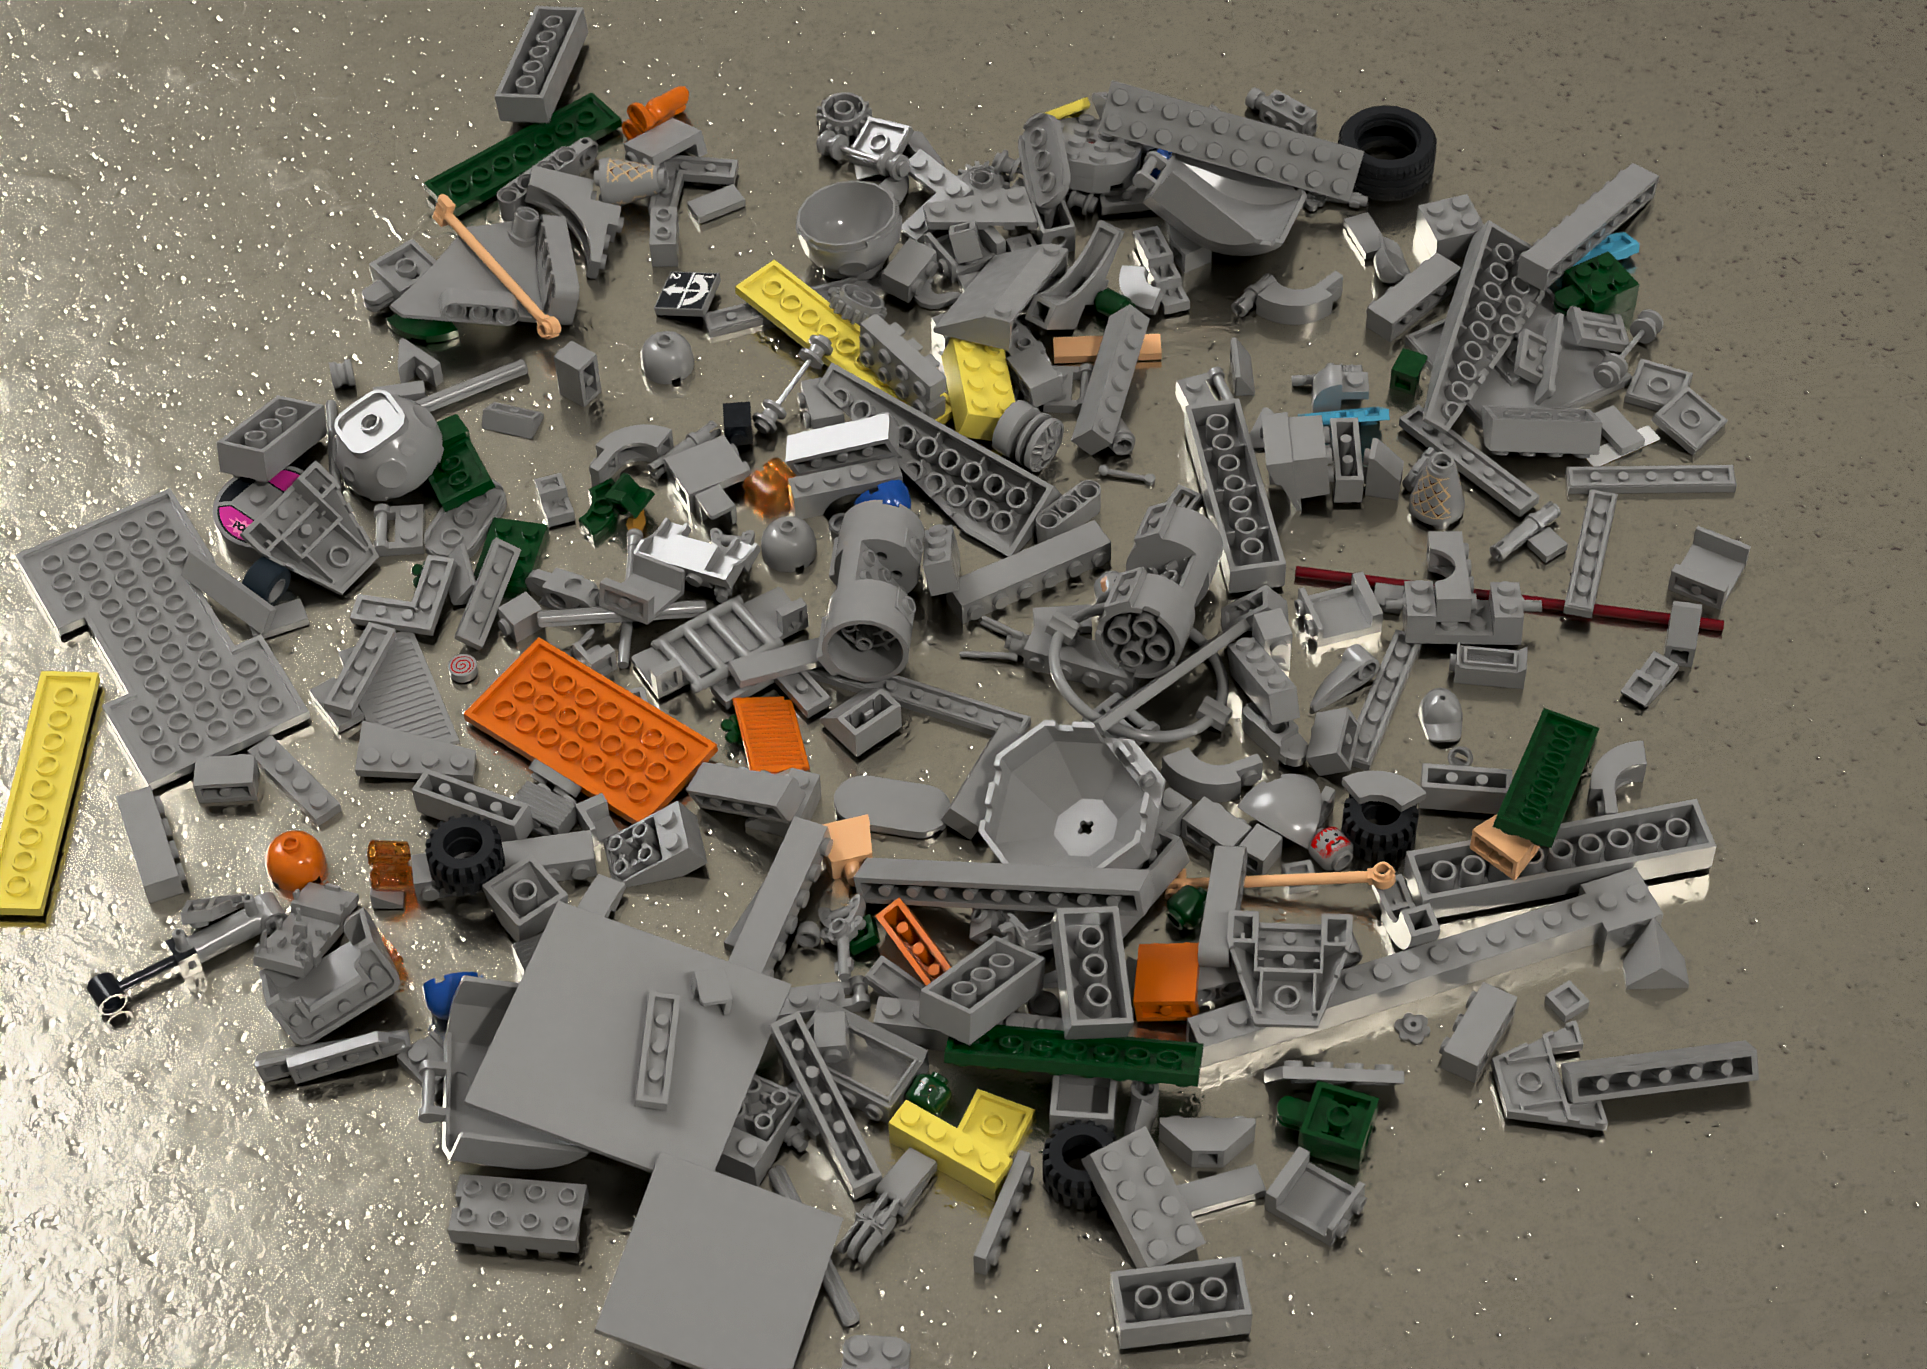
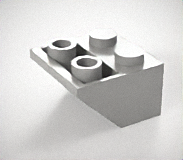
M865 688L821 717L820 723L858 757L902 727L901 705L883 688Z

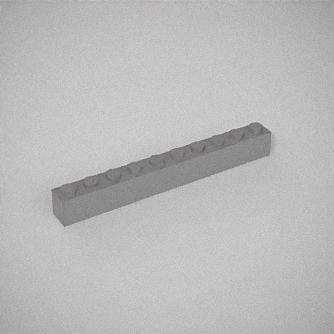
M866 858L853 877L857 894L860 893L866 903L891 904L900 897L906 905L1055 912L1057 908L1118 906L1120 916L1144 917L1155 898L1151 870Z

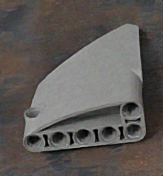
M520 207L516 210L514 220L466 227L545 315L548 314L550 317H556L560 325H572L579 298V281L565 216L541 214L539 218L536 210L529 207ZM459 235L436 262L390 305V309L402 318L511 326L517 321L537 323L534 317L516 299L515 295L504 286Z

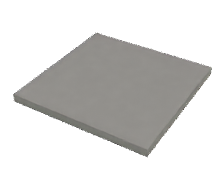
M1546 288L1542 301L1533 310L1532 315L1523 324L1522 329L1513 338L1507 350L1488 373L1487 378L1478 387L1464 409L1483 429L1482 405L1578 409L1630 385L1633 377L1627 372L1620 378L1619 383L1615 387L1607 388L1600 385L1594 377V369L1610 352L1604 349L1577 345L1572 324L1567 321V316H1564L1563 326L1565 328L1560 340L1562 349L1557 361L1559 369L1554 382L1556 390L1550 399L1546 398L1539 406L1534 404L1536 384L1513 372L1519 334L1526 328L1543 337L1545 326L1557 314L1553 308L1555 294L1549 288ZM1446 318L1405 336V343L1412 351L1428 356L1425 365L1431 372Z
M660 1151L594 1333L693 1369H793L843 1218Z

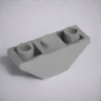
M1170 1116L1168 1118H1160L1159 1140L1191 1167H1224L1254 1141L1256 1119L1244 1116H1234L1232 1118H1214L1212 1116L1183 1118L1181 1116Z

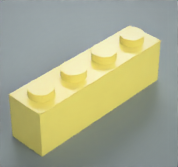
M905 1100L888 1122L889 1142L905 1152L911 1147L937 1161V1170L991 1201L996 1202L1013 1164V1159L910 1101Z

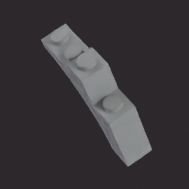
M532 166L525 202L537 205L555 216L566 217L567 226L575 234L584 251L587 267L586 277L596 279L599 269L604 270L607 254H603V249L608 250L609 242H614L616 232L621 233L624 218L620 217L621 206L597 201V191L592 190L593 179Z
M1098 220L1088 243L1078 259L1058 282L1047 290L1034 295L1025 319L1046 330L1076 329L1085 305H1094L1098 292L1106 289L1109 283L1106 276L1125 231L1103 220Z

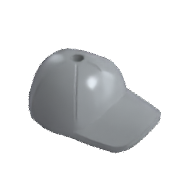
M1379 233L1381 247L1373 259L1374 269L1382 282L1397 284L1402 281L1407 273H1410V270L1399 244Z
M1441 687L1429 691L1421 700L1418 710L1427 738L1431 742H1453L1460 740L1463 713L1457 696L1450 690Z

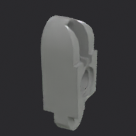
M556 567L552 573L540 569L532 570L525 580L529 590L542 597L538 603L551 609L599 607V589L597 585L590 580L584 579L582 575Z
M1254 702L1248 703L1241 709V727L1243 731L1278 765L1281 761L1284 765L1298 767L1306 762L1308 743L1298 733L1299 727L1293 720L1272 725Z

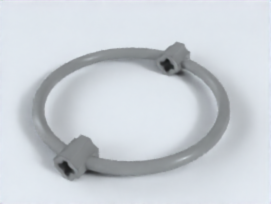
M1105 603L1082 608L1069 617L1056 611L1045 630L1046 633L1053 636L1049 646L1048 661L1056 687L1065 700L1080 715L1092 723L1103 715L1085 704L1069 686L1061 668L1060 650L1063 642L1069 646L1076 642L1083 628L1080 622L1103 614ZM1192 627L1189 639L1198 647L1208 642L1207 638ZM1216 652L1208 658L1216 675V699L1214 700L1206 696L1195 716L1199 719L1198 721L1183 728L1166 731L1143 730L1116 723L1106 731L1143 742L1179 741L1195 736L1210 726L1222 732L1234 710L1225 706L1228 698L1229 682L1225 666L1219 654Z

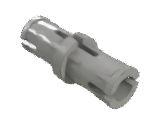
M1266 273L1257 283L1249 285L1245 289V293L1231 304L1232 311L1236 315L1239 314V317L1246 315L1252 307L1257 305V295L1276 281L1273 275L1269 277V273Z

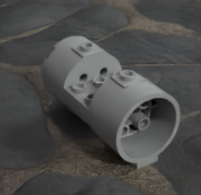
M869 500L853 506L843 517L839 536L834 539L829 578L837 586V589L829 599L827 616L822 617L816 656L817 660L831 676L841 674L847 678L862 682L883 681L900 673L908 662L916 606L914 600L907 596V593L916 586L919 580L925 531L919 517L904 505L899 504V507L882 504L883 500Z
M1173 500L1148 507L1134 538L1135 543L1126 562V571L1118 573L1103 607L1104 612L1095 633L1096 644L1103 658L1115 669L1119 666L1124 670L1134 673L1133 677L1156 678L1175 667L1195 621L1194 607L1199 605L1206 595L1223 554V541L1216 526L1199 512L1184 507H1177Z

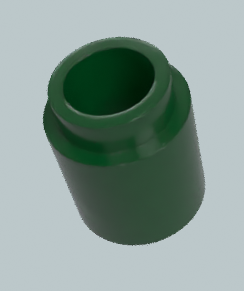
M1110 288L1098 292L1094 300L1096 312L1108 318L1129 304L1136 307L1130 298Z

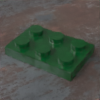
M468 436L444 448L440 463L437 464L433 473L428 477L445 512L458 508L463 503L477 496L484 495L487 491L495 488Z
M494 517L474 572L475 580L477 581L492 541L497 537L521 549L505 592L516 594L528 593L529 588L525 584V580L532 570L537 568L549 533L548 524Z

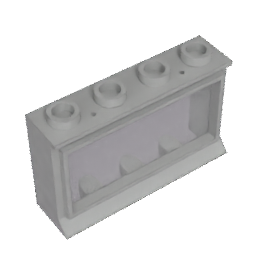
M821 998L815 1013L845 1011L849 1023L850 1059H842L836 1063L825 1062L847 1107H855L865 1112L872 1120L888 1124L905 1102V1095L915 1078L919 1074H926L928 1072V1050ZM813 1014L806 1023V1026L814 1040ZM782 1058L783 1071H785L786 1074H787L789 1077L792 1078V1076H791V1074H790V1072H789V1070H788V1068H787V1066H786V1064H785V1062H784V1060H783V1058Z

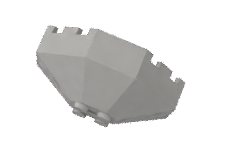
M1044 720L996 755L994 782L989 783L985 799L987 811L985 819L980 820L978 832L1001 863L1135 869L1150 857L1166 780L1133 739L1102 738L1092 722L1073 721L1072 725H1058L1056 720ZM1082 824H1094L1089 835L1085 832L1079 834L1082 831Z

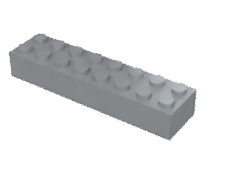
M1239 398L1185 405L1184 430L1208 518L1218 529L1223 541V554L1220 563L1228 592L1237 593L1257 590L1265 585H1268L1270 588L1285 586L1286 561Z

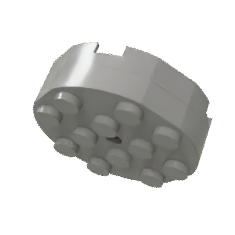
M1081 114L1079 117L1058 120L1062 129L1071 174L1069 189L1088 193H1110V186L1122 184V188L1126 189L1134 184L1133 177L1140 170L1143 144L1098 132L1101 120L1094 119L1089 114Z

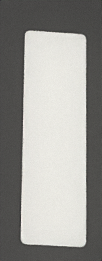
M1649 425L1637 430L1645 438V443L1642 447L1660 440V437ZM1606 443L1600 446L1599 455L1590 454V458L1586 459L1593 467L1605 465L1631 452L1620 455L1610 443Z

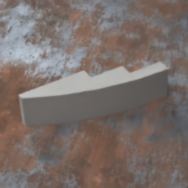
M1154 226L1133 231V237L1141 261L1149 272V282L1151 286L1161 288L1164 294L1160 302L1164 315L1190 310V300L1182 287V277L1174 264L1173 253L1159 227Z

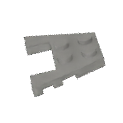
M1576 1020L1566 1023L1564 1028L1556 1032L1551 1030L1543 1034L1542 1038L1535 1042L1521 1044L1492 1058L1491 1067L1506 1118L1600 1131L1607 1130L1608 1121L1601 1100L1574 1104L1567 1102L1554 1059L1555 1054L1582 1051L1583 1040Z

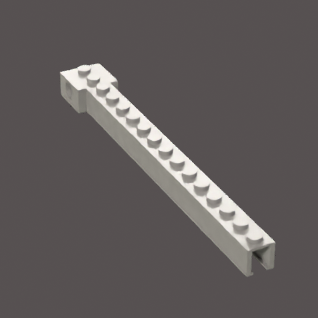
M1635 867L1581 884L1579 896L1343 969L1318 1029L1254 1026L1247 1001L1244 1000L1187 1018L1186 1040L1187 1042L1204 1044L1201 1068L1596 943L1599 944L1602 952L1635 943L1653 917L1661 926L1663 913L1638 869Z

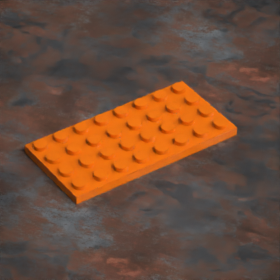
M540 637L463 713L465 721L533 762L534 759H537L579 785L582 788L580 792L591 798L602 793L607 800L608 809L632 824L665 808L694 777L702 762L707 763L718 751L717 744Z

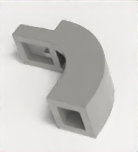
M1402 874L1395 875L1396 881L1391 888L1381 890L1372 885L1382 911L1381 920L1389 936L1400 949L1413 948L1438 939L1441 929L1430 903L1415 906Z

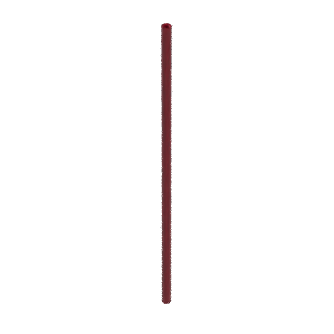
M1296 566L1295 577L1345 584H1351L1352 574H1354ZM1365 575L1370 587H1375L1376 582L1404 586V581H1411ZM1474 589L1473 593H1476L1477 599L1489 600L1490 590ZM1522 595L1524 600H1542V609L1564 611L1566 600ZM1595 604L1593 615L1667 625L1671 614ZM1701 617L1699 629L1723 632L1724 620Z

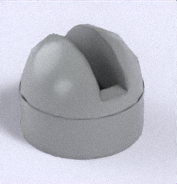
M1465 746L1454 747L1448 754L1449 764L1471 766L1473 762L1472 751ZM1457 752L1468 758L1467 762L1456 757Z
M813 921L801 923L796 931V942L803 947L811 948L817 946L820 942V929L818 925Z

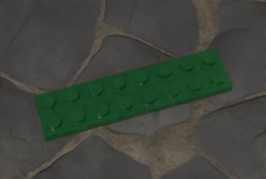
M591 92L555 111L549 123H533L423 183L424 190L437 203L440 194L447 195L456 205L453 214L458 216L497 195V192L502 187L557 149L565 146L569 147L583 137H589L596 141L622 127V120Z
M1544 708L1498 811L1493 827L1500 829L1505 834L1516 835L1530 840L1531 843L1537 846L1552 848L1599 728Z
M995 1025L971 1045L962 1043L949 1036L944 1051V1063H952L960 1067L968 1065L983 1066L992 1070L1000 1068L1015 1069L1023 1073L1037 1071L1047 1072L1056 1076L1069 1074L1079 1075L1088 1079L1101 1077L1111 1078L1114 1081L1120 1082L1133 1080L1143 1081L1146 1084L1164 1083L1175 1084L1178 1087H1198L1204 1044L1138 1037L1065 1040L1064 1031Z

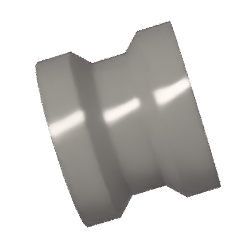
M347 359L340 364L329 362L334 389L340 388L343 384L355 385L351 359Z

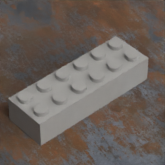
M535 6L494 96L500 121L549 123L588 34L583 7Z

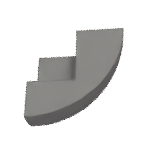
M1282 774L1279 779L1268 783L1263 781L1257 784L1243 797L1237 807L1277 833L1308 849L1320 818L1321 793L1317 783L1312 778L1300 774Z

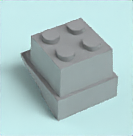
M1288 412L1261 415L1266 468L1269 472L1270 485H1281L1296 511L1302 510V498L1330 494L1329 482H1334L1333 465L1327 466V464H1333L1330 445H1325V443H1330L1329 426L1323 427L1322 415L1288 417Z

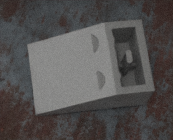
M679 801L603 840L611 879L622 882L627 887L682 877L707 864L697 816Z
M754 1075L716 1170L758 1187L774 1163L802 1095L758 1075Z

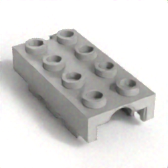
M877 314L860 323L859 358L861 363L866 368H870L883 384L891 387L897 397L905 400L911 407L934 420L944 415L946 398L944 396L940 397V395L946 392V376L937 369L941 363L931 354L924 357L920 353L923 346L914 338L906 341L902 337L906 331L896 322L889 325Z
M460 1174L455 1195L458 1208H452L448 1226L451 1242L474 1244L475 1247L493 1249L494 1246L506 1247L507 1250L516 1251L535 1249L539 1253L558 1254V1251L579 1252L580 1219L583 1206H586L589 1200L587 1185Z

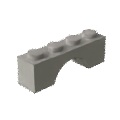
M896 456L788 478L789 500L794 517L800 519L823 515L826 508L840 497L850 494H863L867 490H869L870 494L878 491L877 485L892 480H902L903 482V476Z
M1428 531L1426 549L1428 571L1446 577V579L1435 582L1436 622H1470L1471 611H1476L1477 597L1476 593H1473L1474 577L1471 576V559H1468L1469 545L1463 542L1462 531Z

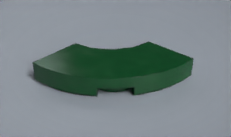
M398 314L386 318L387 325L392 331L409 340H412V338L423 339L428 343L447 341L459 336L458 329L450 321L402 318Z
M612 478L588 489L591 506L587 513L579 518V525L593 542L607 534L619 516V513L604 497L615 484Z

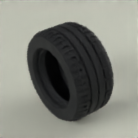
M1389 105L1366 108L1351 116L1339 131L1338 144L1363 151L1380 146L1393 147L1409 154V156L1402 159L1384 160L1364 153L1353 188L1354 192L1362 193V196H1368L1369 199L1377 201L1405 199L1422 190L1429 183L1434 173L1437 145L1435 132L1425 119L1409 109Z

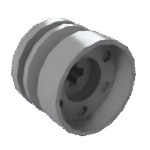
M1018 400L1012 403L1000 417L992 437V447L1009 459H1016L1018 464L1026 466L1030 471L1039 472L1051 462L1057 453L1064 435V425L1057 418H1052L1047 413H1040L1038 408L1026 401Z

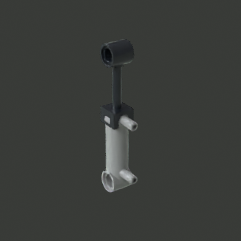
M264 892L255 897L252 894H245L242 897L244 909L188 937L183 929H175L172 932L173 937L165 941L170 956L120 981L109 972L98 974L88 982L86 991L101 1015L109 1016L116 1014L126 1006L127 996L124 993L125 991L173 967L177 968L184 980L203 970L202 963L261 934L264 929H267V935L273 934L276 930V922L279 918L284 921L288 917L273 893Z

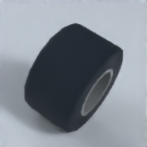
M261 557L249 568L242 584L273 606L287 591L291 572L285 566L266 557Z

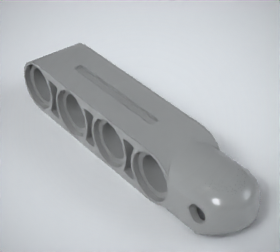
M583 137L569 147L565 146L557 149L534 166L579 176L581 172L594 164L598 153V144L589 137ZM532 167L497 192L499 212L502 219L506 221L514 220L518 208L529 207L534 209L537 206L525 202Z

